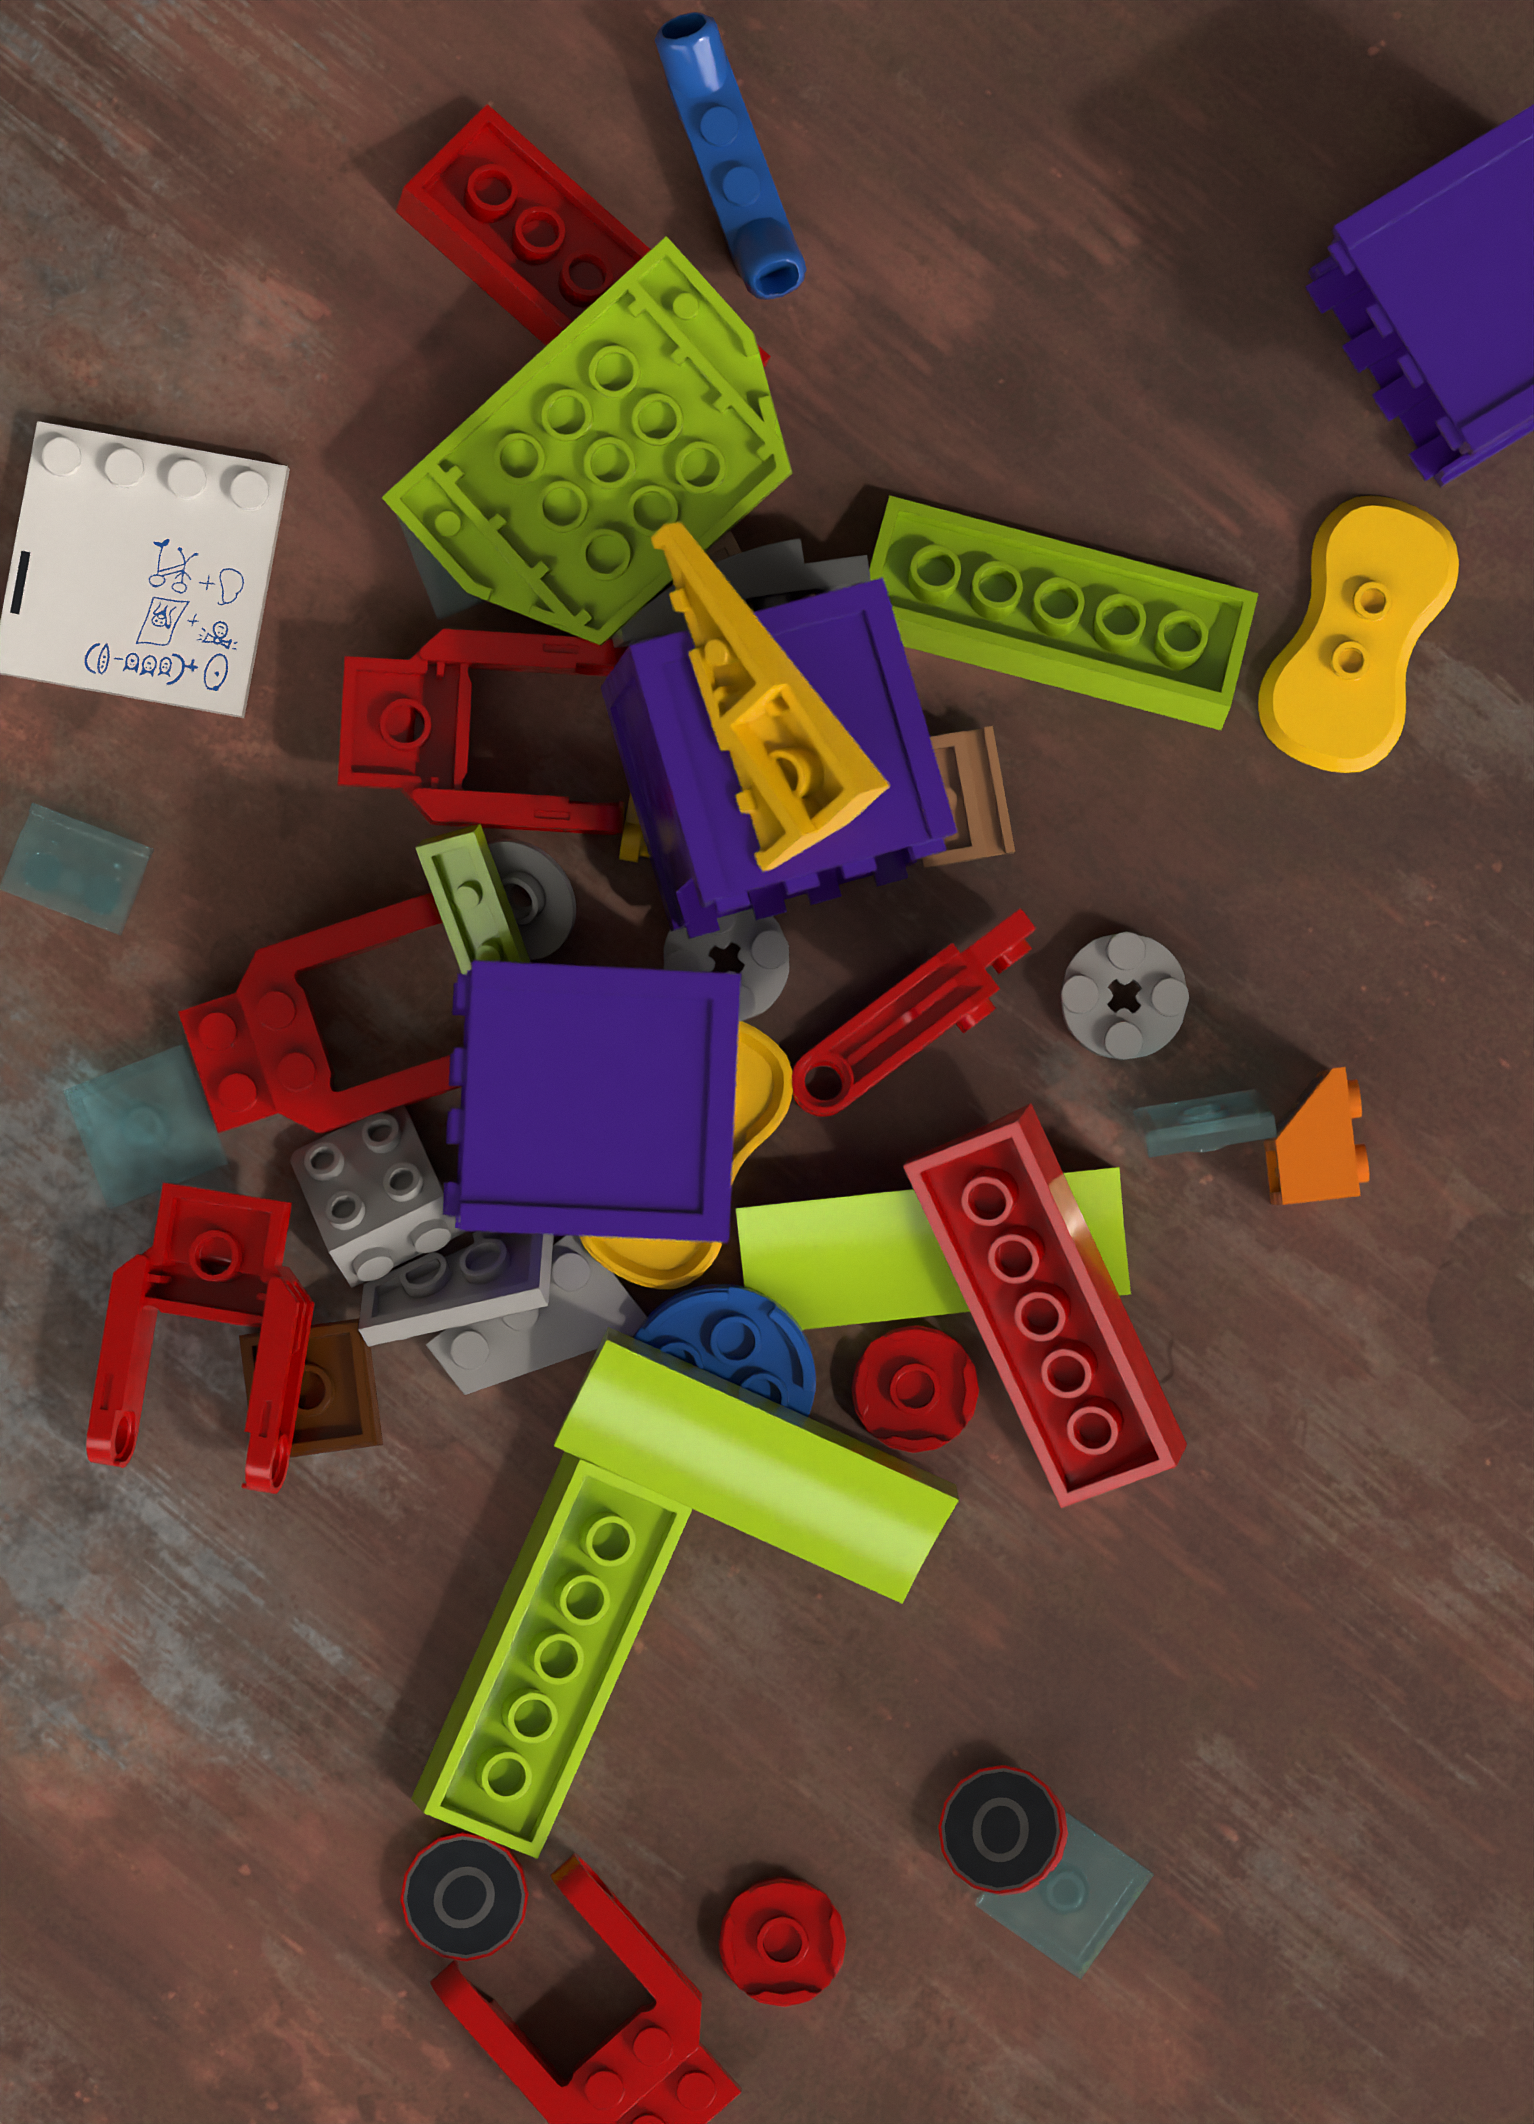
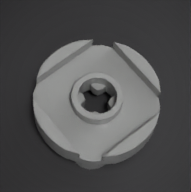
M750 909L717 919L720 931L688 939L685 928L673 932L670 930L664 945V970L713 973L715 961L708 955L714 946L725 949L731 942L741 948L737 958L745 965L739 973L741 974L739 1022L764 1013L782 993L789 975V945L779 923L773 916L755 921L753 910ZM732 971L727 972L728 974H736Z
M1130 932L1102 936L1082 948L1073 957L1065 970L1060 993L1063 1020L1076 1041L1096 1055L1118 1060L1146 1057L1163 1048L1180 1029L1189 1001L1184 972L1173 954L1159 942ZM1117 980L1122 985L1134 981L1139 986L1140 991L1136 994L1135 998L1140 1007L1133 1014L1126 1008H1122L1116 1013L1109 1008L1107 1003L1111 1001L1113 994L1108 986L1112 981Z

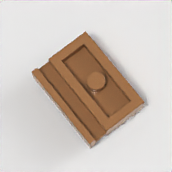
M993 726L930 737L957 833L944 839L946 851L921 858L923 869L1015 853Z

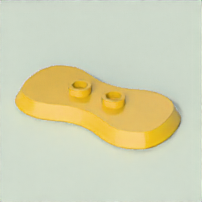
M1371 495L1355 497L1343 502L1321 524L1316 533L1311 554V597L1308 610L1296 635L1267 669L1261 681L1258 696V712L1261 726L1267 738L1288 756L1318 769L1330 772L1354 773L1375 766L1396 745L1402 733L1406 715V671L1411 653L1419 636L1446 606L1458 579L1459 558L1457 546L1450 531L1438 519L1428 512L1403 501Z
M740 1021L738 1025L731 1186L746 1158L783 1121L788 1112L793 1092L791 1084L792 1068L787 1055L769 1036L743 1021ZM580 1236L585 1249L603 1267L632 1283L654 1289H676L690 1284L712 1265L722 1246V1242Z

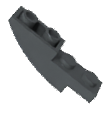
M800 538L764 545L714 563L746 605L747 603H753L754 612L792 602L791 597L815 594L816 596L871 581L867 555L804 564ZM675 585L640 609L612 636L614 648L628 647L633 644L689 630L684 612H676L674 610L669 593L676 590Z

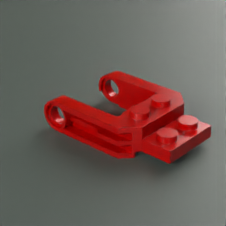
M442 629L409 660L345 656L337 786L401 790L403 795L429 824L435 826L470 827L481 824L482 828L623 835L624 801L617 803L572 801L569 800V797L464 791L462 781L467 774L472 682L469 679L468 670L484 669L608 677L628 647L614 648L613 639L607 640L601 646L586 639L572 636Z
M432 893L258 949L236 993L178 1011L218 1133L281 1114L316 1133L323 1134L355 1123L368 1116L401 1105L408 1106L461 1088V1086H449L450 1055L337 1092L334 1087L335 1072L308 990L299 981V975L398 942V938L407 934L443 924Z
M1021 908L961 953L951 943L804 1054L796 1063L791 1079L792 1095L797 1105L803 1111L813 1116H833L865 1094L955 1024L964 1034L992 1013L996 1007L989 998L995 995L1000 988L985 969L991 965L999 975L1032 949L1026 938L1036 930V927ZM819 1066L832 1068L841 1078V1092L831 1100L824 1101L812 1097L805 1087V1077L809 1071Z
M163 1182L153 1246L144 1253L135 1255L113 1272L86 1439L87 1457L91 1463L124 1468L132 1458L138 1437L159 1310L162 1313L240 1326L261 1327L244 1431L250 1433L245 1465L246 1483H242L241 1487L271 1494H277L280 1491L289 1466L315 1304L290 1267L282 1266L292 1207L291 1202Z
M576 1853L572 1854L550 1874L552 1880L567 1900L656 2000L650 2004L642 2005L575 2065V2069L570 2077L564 2078L495 1999L489 2003L461 1972L457 1960H453L430 1981L433 1990L444 2005L549 2124H707L742 2093V2088L700 2041L702 1992L599 1875Z

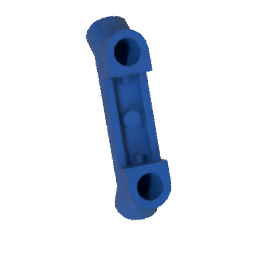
M699 12L678 15L661 26L654 40L666 75L669 93L679 120L681 119L720 223L725 244L734 268L742 278L749 293L758 299L764 300L783 297L796 290L802 284L807 270L806 264L792 233L728 61L717 23L713 17Z

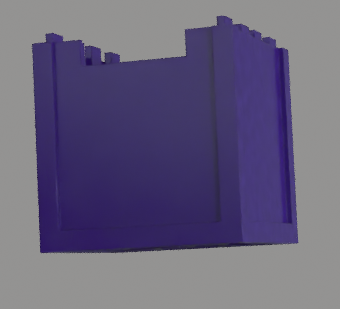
M1534 105L1335 225L1332 229L1335 237L1331 242L1332 245L1328 247L1331 256L1311 267L1308 272L1313 280L1312 283L1305 287L1321 314L1330 309L1333 310L1351 341L1342 346L1347 357L1358 374L1367 368L1370 370L1381 388L1372 394L1373 399L1388 422L1399 417L1417 446L1416 450L1408 454L1424 481L1434 477L1440 487H1443L1534 431Z
M883 578L753 612L890 785L847 825L773 869L762 871L757 863L755 853L761 850L750 813H741L735 796L742 789L729 751L720 750L688 653L695 648L690 630L630 645L600 688L671 932L685 928L688 939L720 931L717 919L752 909L755 921L787 912L784 902L786 899L807 894L811 906L841 897L840 884L874 876L876 886L879 887L907 879V866L914 865L919 858L946 851L944 839L957 833Z
M472 961L471 970H467V974H458L457 983H454L452 1015L465 1016L463 1048H454V1054L450 1053L449 1086H461L460 1109L451 1108V1112H447L446 1144H459L457 1183L444 1182L443 1215L455 1216V1228L467 1231L728 1242L741 974Z

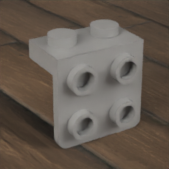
M404 1105L346 1125L297 1149L291 1156V1165L328 1252L351 1288L365 1281L377 1280L388 1274L392 1268L422 1253L437 1251L444 1247L449 1240L466 1233V1230L455 1228V1216L443 1215L444 1189L439 1182L411 1116Z

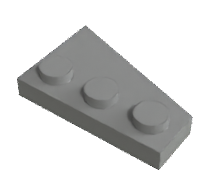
M476 1231L472 1233L475 1243L446 1257L435 1252L429 1253L389 1272L377 1280L370 1281L363 1286L358 1330L367 1346L370 1347L548 1306L554 1234Z
M566 1235L553 1245L548 1306L470 1323L465 1326L448 1328L428 1342L426 1346L462 1393L467 1395L598 1349L607 1327L632 1337L647 1318V1315L616 1275L603 1267L589 1254L583 1246L580 1236Z

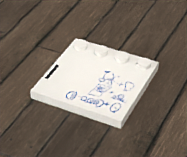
M37 421L0 620V675L244 718L290 471L288 466Z

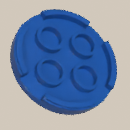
M710 1284L690 1288L670 1297L655 1308L634 1335L635 1339L797 1413L806 1417L810 1414L816 1392V1373L814 1358L807 1337L794 1317L784 1307L758 1291L731 1284Z

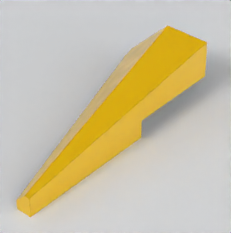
M681 522L665 524L651 537L654 549L664 551L676 588L669 595L674 610L676 612H684L695 646L688 653L720 750L729 751L742 789L735 796L741 813H750L761 850L755 853L757 863L762 871H767L777 867L847 825L890 785Z

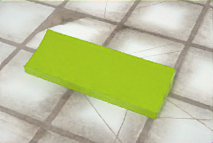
M890 495L869 569L871 581L879 578L884 579L904 647L1220 731L1231 708L1259 594Z
M1120 1167L1063 1173L1119 1296L1130 1295ZM914 1189L736 1208L744 1287L758 1291L779 1303L794 1317L802 1330L970 1312Z
M607 1327L554 1440V1447L903 1604L929 1551L959 1501L956 1484L610 1327Z
M564 1451L411 1797V1800L424 1814L536 1859L539 1858L691 1514V1508Z

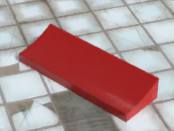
M488 104L403 187L396 213L545 346L555 339L651 250ZM758 345L763 367L765 368L771 356Z
M1029 1103L974 1131L908 1158L903 1165L905 1172L1060 1507L1072 1505L1177 1467L1187 1447L1186 1440L1032 1104Z

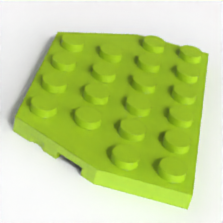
M666 236L381 498L467 593L602 646L640 609L654 600L673 583L664 551L654 549L651 537L663 525L681 522L706 553L793 472L755 334Z

